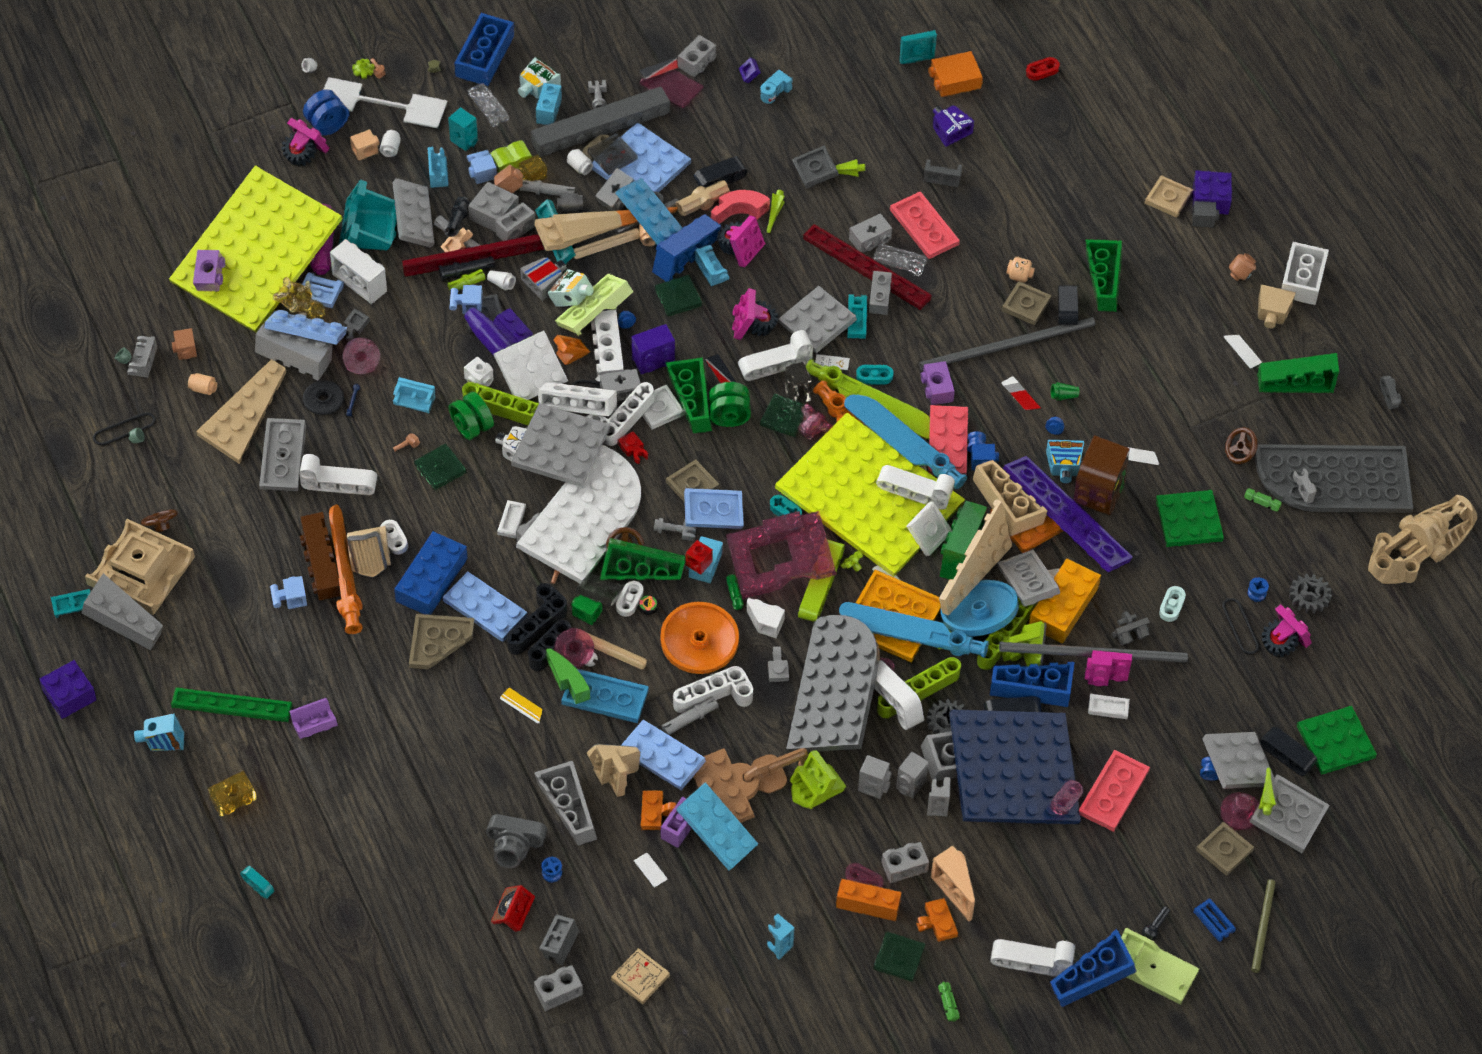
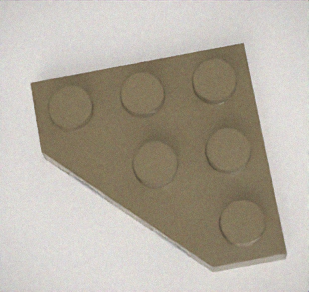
M416 614L409 668L430 669L473 638L474 618Z

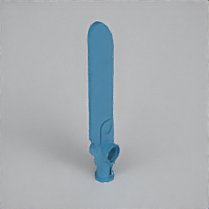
M850 395L845 399L844 406L848 411L914 465L929 466L936 477L941 474L951 476L955 480V489H959L964 485L967 476L955 469V465L950 462L946 454L935 450L879 402L863 395Z
M845 602L839 608L840 615L860 620L875 634L950 650L955 656L973 653L985 658L987 655L989 641L973 640L972 637L966 636L960 630L949 632L947 627L941 622L851 602Z

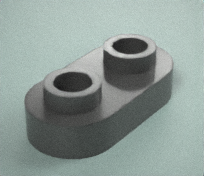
M1390 375L1382 376L1380 378V386L1389 410L1397 409L1399 404H1401V396L1396 391L1395 380Z

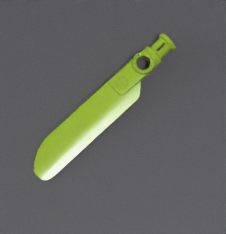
M813 359L808 361L804 374L813 375L820 382L826 381L831 390L838 389V392L846 398L850 395H863L876 400L917 435L929 440L930 417L923 411L843 374L837 366H822L815 363Z

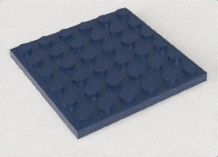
M982 710L950 711L963 822L1080 823L1081 817L1078 812L1079 803L1065 713Z

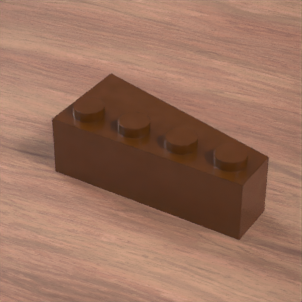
M319 512L300 516L303 535H300L302 547L306 546V551L303 552L305 561L310 562V566L307 567L309 577L314 578V582L311 583L313 593L318 594L319 601L341 596L339 577L329 541L328 530L325 526L324 513Z

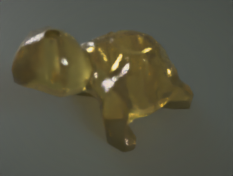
M285 277L280 292L273 296L275 301L281 302L291 313L305 311L311 319L321 318L325 315L326 310L323 304L317 300H312L311 283L309 281H306L305 285L292 282L288 277Z

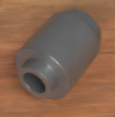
M578 193L560 194L561 198H557L558 209H561V212H579V210H583V197L578 195Z

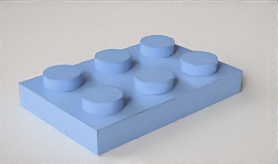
M685 489V523L687 527L743 528L742 491Z

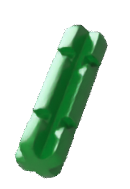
M735 574L728 575L726 581L729 586L728 589L731 601L733 602V608L735 610L743 609L744 603L741 598L742 595L737 582V576Z

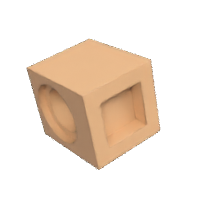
M370 130L350 137L351 148L358 160L378 154L379 140L376 135L373 136Z

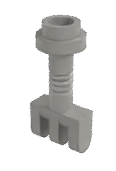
M597 80L594 86H592V81H588L589 93L595 94V100L592 102L593 109L605 106L606 101L602 99L601 92H606V80H602V85H599V80Z
M663 518L655 519L654 531H657V533H661L662 530L682 533V540H695L696 527H687L685 519L683 525L664 523Z

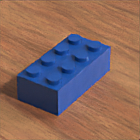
M481 13L454 63L455 77L489 86L514 37V22Z
M432 532L395 587L396 602L422 614L431 615L468 559L467 546Z

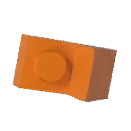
M557 335L553 340L557 344L558 351L556 354L565 365L586 356L590 352L584 343L577 338Z

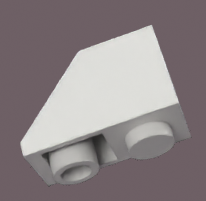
M748 598L747 613L757 632L777 638L784 622L785 610L776 605L763 603L758 599Z

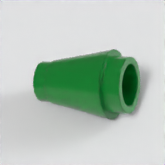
M1059 382L1051 386V398L1056 399V401L1079 397V387Z

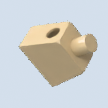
M1261 285L1258 297V318L1265 321V327L1272 329L1276 323L1284 324L1292 308L1296 292Z

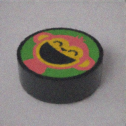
M645 595L640 598L639 610L641 613L651 615L657 611L658 601L654 596Z

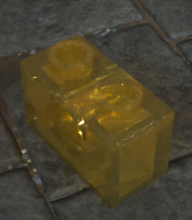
M244 771L207 788L209 799L220 817L230 814L235 809L248 805L256 799L255 789Z

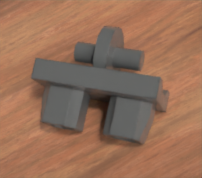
M1125 611L1121 614L1122 619L1117 620L1119 626L1123 624L1125 626L1117 628L1115 632L1111 633L1113 638L1117 637L1121 645L1124 646L1133 642L1130 634L1132 631H1135L1138 640L1149 636L1147 625L1150 622L1148 617L1132 622L1137 619L1136 614L1130 615Z

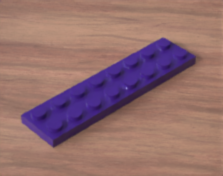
M1027 456L1004 465L1002 469L1010 475L1009 478L1014 483L1021 485L1022 490L1028 496L1031 495L1035 498L1036 503L1040 507L1043 506L1048 510L1047 516L1053 519L1104 570L1110 572L1131 561L1133 556Z

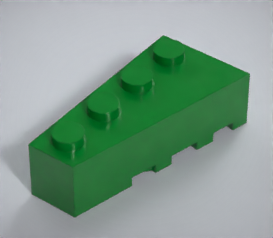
M1085 239L1086 255L1098 311L1116 312L1122 263V241Z
M1337 353L1260 363L1257 374L1259 392L1333 393L1339 374Z
M703 357L667 362L669 378L692 432L712 431Z
M965 501L963 507H959L956 516L958 519H954L951 530L953 531L948 532L947 544L943 543L940 554L943 555L939 577L953 580L956 576V567L959 563L964 562L966 558L964 553L976 532L982 530L987 512L986 506Z
M610 538L600 580H680L685 556Z

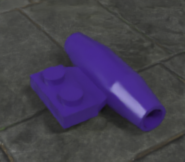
M475 307L469 309L464 315L475 336L492 355L533 336V333L511 308L496 315L494 321L490 320Z

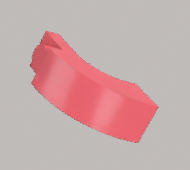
M737 190L726 193L719 197V206H715L712 209L711 219L720 224L734 214L744 213L756 217L757 220L770 210V198L751 190Z

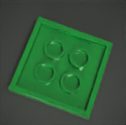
M1212 490L1156 495V504L1166 547L1223 541L1224 536Z
M1352 706L1297 723V728L1308 750L1317 758L1316 766L1321 775L1376 758L1377 754Z

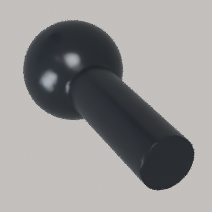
M1164 906L1152 924L1146 925L1142 929V936L1152 941L1155 940L1158 936V928L1171 910Z

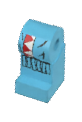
M778 70L761 85V100L765 103H772L783 90L788 93L792 89V78Z

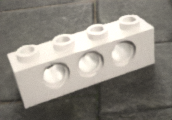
M616 310L602 311L591 321V329L595 330L596 333L593 334V345H597V349H594L595 360H599V364H596L597 375L624 371Z
M546 382L538 390L539 403L564 411L610 416L617 409V391L550 382Z

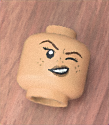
M1015 257L1009 262L1007 274H1009L1011 280L1025 283L1028 278L1032 279L1035 268H1032L1030 260Z

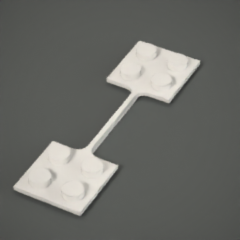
M329 77L324 87V90H333L351 112L354 109L355 103L360 100L398 107L407 111L403 122L437 129L447 105V100L413 94L408 105L360 96L362 84Z

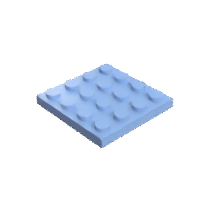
M637 122L613 143V147L611 145L608 150L604 151L592 162V170L608 180L613 171L618 168L635 181L642 178L653 192H660L691 164V158Z

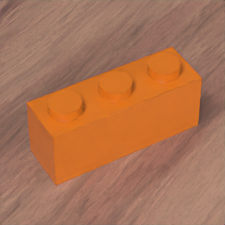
M841 879L836 908L896 921L902 892Z

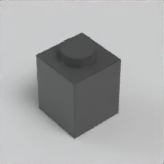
M1194 201L1192 226L1214 228L1215 220H1219V210H1216V202Z

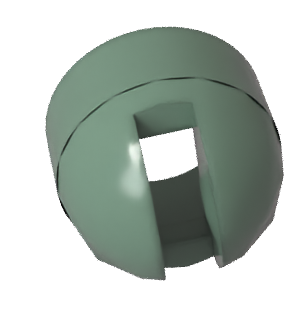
M124 347L116 354L115 359L122 364H127L131 360V353Z
M139 427L132 429L128 434L129 441L134 444L141 443L145 439L144 433Z

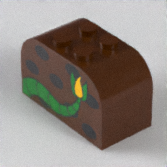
M1094 435L1078 471L1074 501L1077 504L1110 516L1125 486L1130 448Z

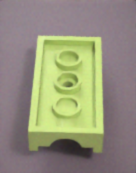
M607 274L593 286L594 291L591 296H586L579 305L571 306L555 322L558 326L579 336L582 334L580 330L604 309L616 310V307L630 296L633 290L626 280Z
M1126 928L1121 938L1137 971L1127 976V978L1181 1005L1199 972V968L1161 950L1154 941Z

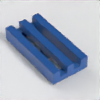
M1210 898L1194 908L1193 912L1219 942L1224 937H1228L1230 933L1235 932L1236 928ZM1206 906H1208L1214 912V914L1220 919V921L1226 926V930L1219 923L1218 919L1214 915H1212V913L1206 908Z

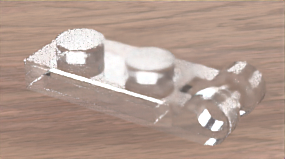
M484 83L468 90V95L487 117L492 127L497 126L501 121L509 120L505 109Z
M880 243L874 255V260L878 263L911 271L918 276L922 275L923 266L926 265L928 260L924 255Z

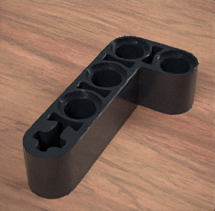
M541 583L537 586L536 601L540 607L507 634V648L511 654L519 655L523 653L556 622L563 620L567 616V600L552 585Z

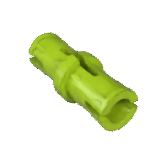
M482 269L469 275L464 274L462 278L449 282L448 288L449 290L456 288L460 291L463 289V285H474L486 280L485 274L482 273Z

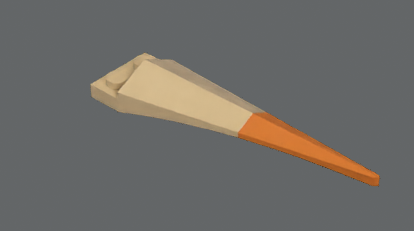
M668 207L667 209L670 213H674L678 207ZM629 210L557 214L550 218L535 219L534 225L545 250L550 251L564 249L588 238L638 221Z

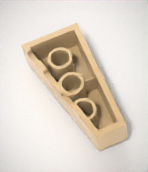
M994 460L977 465L973 481L992 509H994L992 504L995 499L1002 501L1010 536L1044 523L1048 510L1043 506L1040 507L1036 503V499L1031 495L1028 496L1022 490V486L1014 483L1009 478L1010 475Z

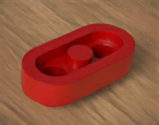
M1048 57L1030 63L1026 67V76L1030 80H1040L1055 75L1059 71V61Z

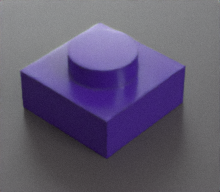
M753 58L748 59L739 68L744 82L750 83L761 73L756 60Z

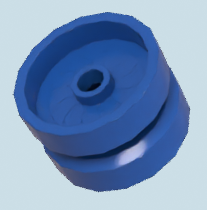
M326 89L315 93L308 99L303 108V116L321 135L326 136L337 132L344 126L349 117V109L333 90Z

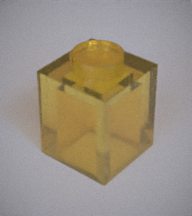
M538 154L519 163V170L523 175V180L537 182V180L547 178V166Z

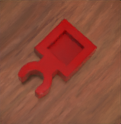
M634 431L617 440L618 445L628 457L633 454L636 464H640L639 456H643L646 460L648 459V452L643 449L644 444Z

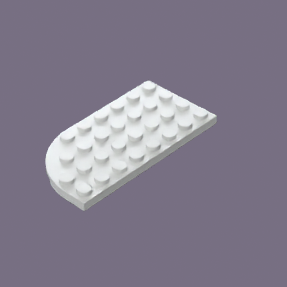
M602 445L583 487L565 482L517 542L516 548L582 585L606 554L608 536L618 528L627 527L636 515L640 504L641 486L634 468L620 454Z

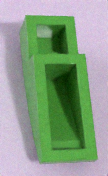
M550 648L546 649L547 661L560 690L569 689L575 704L590 700V688L580 672L562 655Z

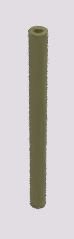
M1274 880L1267 881L1251 969L1254 973H1259L1276 883Z

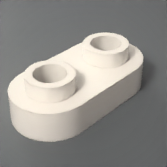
M394 520L384 521L381 526L386 527L390 551L397 555L403 554L408 549V541L400 526Z
M630 581L624 586L616 602V611L619 615L627 617L635 612L639 600L643 596V586L641 583Z

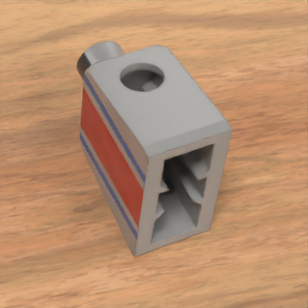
M544 257L520 268L521 280L543 301L549 296L547 292L562 276V272L567 267L562 260L553 264L548 258Z

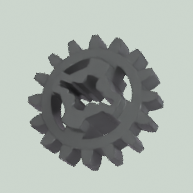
M1305 574L1304 578L1298 576L1297 581L1293 580L1292 586L1289 589V599L1293 600V606H1299V611L1303 608L1305 613L1311 610L1315 614L1316 609L1322 612L1324 607H1328L1332 597V589L1327 588L1329 583H1323L1322 577L1316 579L1315 574L1312 577Z
M949 699L946 700V703L939 700L938 706L932 704V709L928 710L926 719L928 730L933 729L932 734L950 732V711L963 710L964 705L957 706L956 700L950 703Z

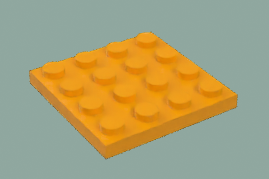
M874 570L856 601V604L932 621L936 620L941 611L938 596L878 570ZM873 633L879 649L909 662L913 661L922 645Z

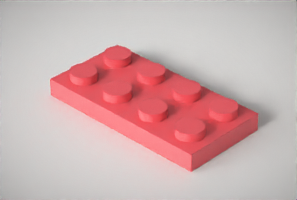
M921 191L890 205L892 214L928 259L959 245L960 240Z
M930 405L929 445L939 453L946 454L950 462L955 465V469L961 474L966 475L968 407ZM928 466V472L934 475L932 469Z
M1114 750L1078 812L1081 816L1114 832L1146 778L1150 767Z

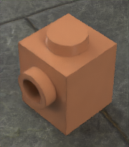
M510 164L494 176V185L513 193L523 186V175L519 169H515Z
M192 328L173 331L175 342H172L173 353L178 354V360L197 357Z

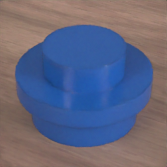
M630 311L621 312L617 319L618 325L625 329L632 327L636 322L635 315Z
M1052 417L1047 420L1045 427L1049 433L1058 435L1063 432L1064 423L1061 418Z

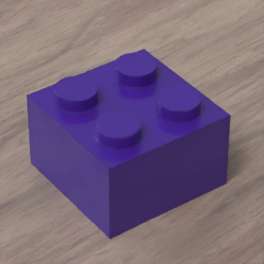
M1196 170L1193 181V206L1194 201L1216 202V210H1219V214L1229 215L1232 173Z
M666 324L632 336V359L640 374L650 373L655 369L666 366L667 362L675 361V339Z
M75 660L39 679L42 691L61 719L96 701L94 688Z

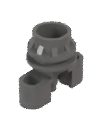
M499 814L491 816L486 830V835L490 839L495 840L493 847L495 861L505 868L517 867L526 858L530 847L539 848L543 845L547 834V827L541 822Z

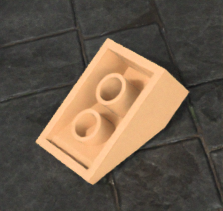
M951 846L933 858L931 878L968 921H971L975 899L965 856L961 851H957L954 846Z

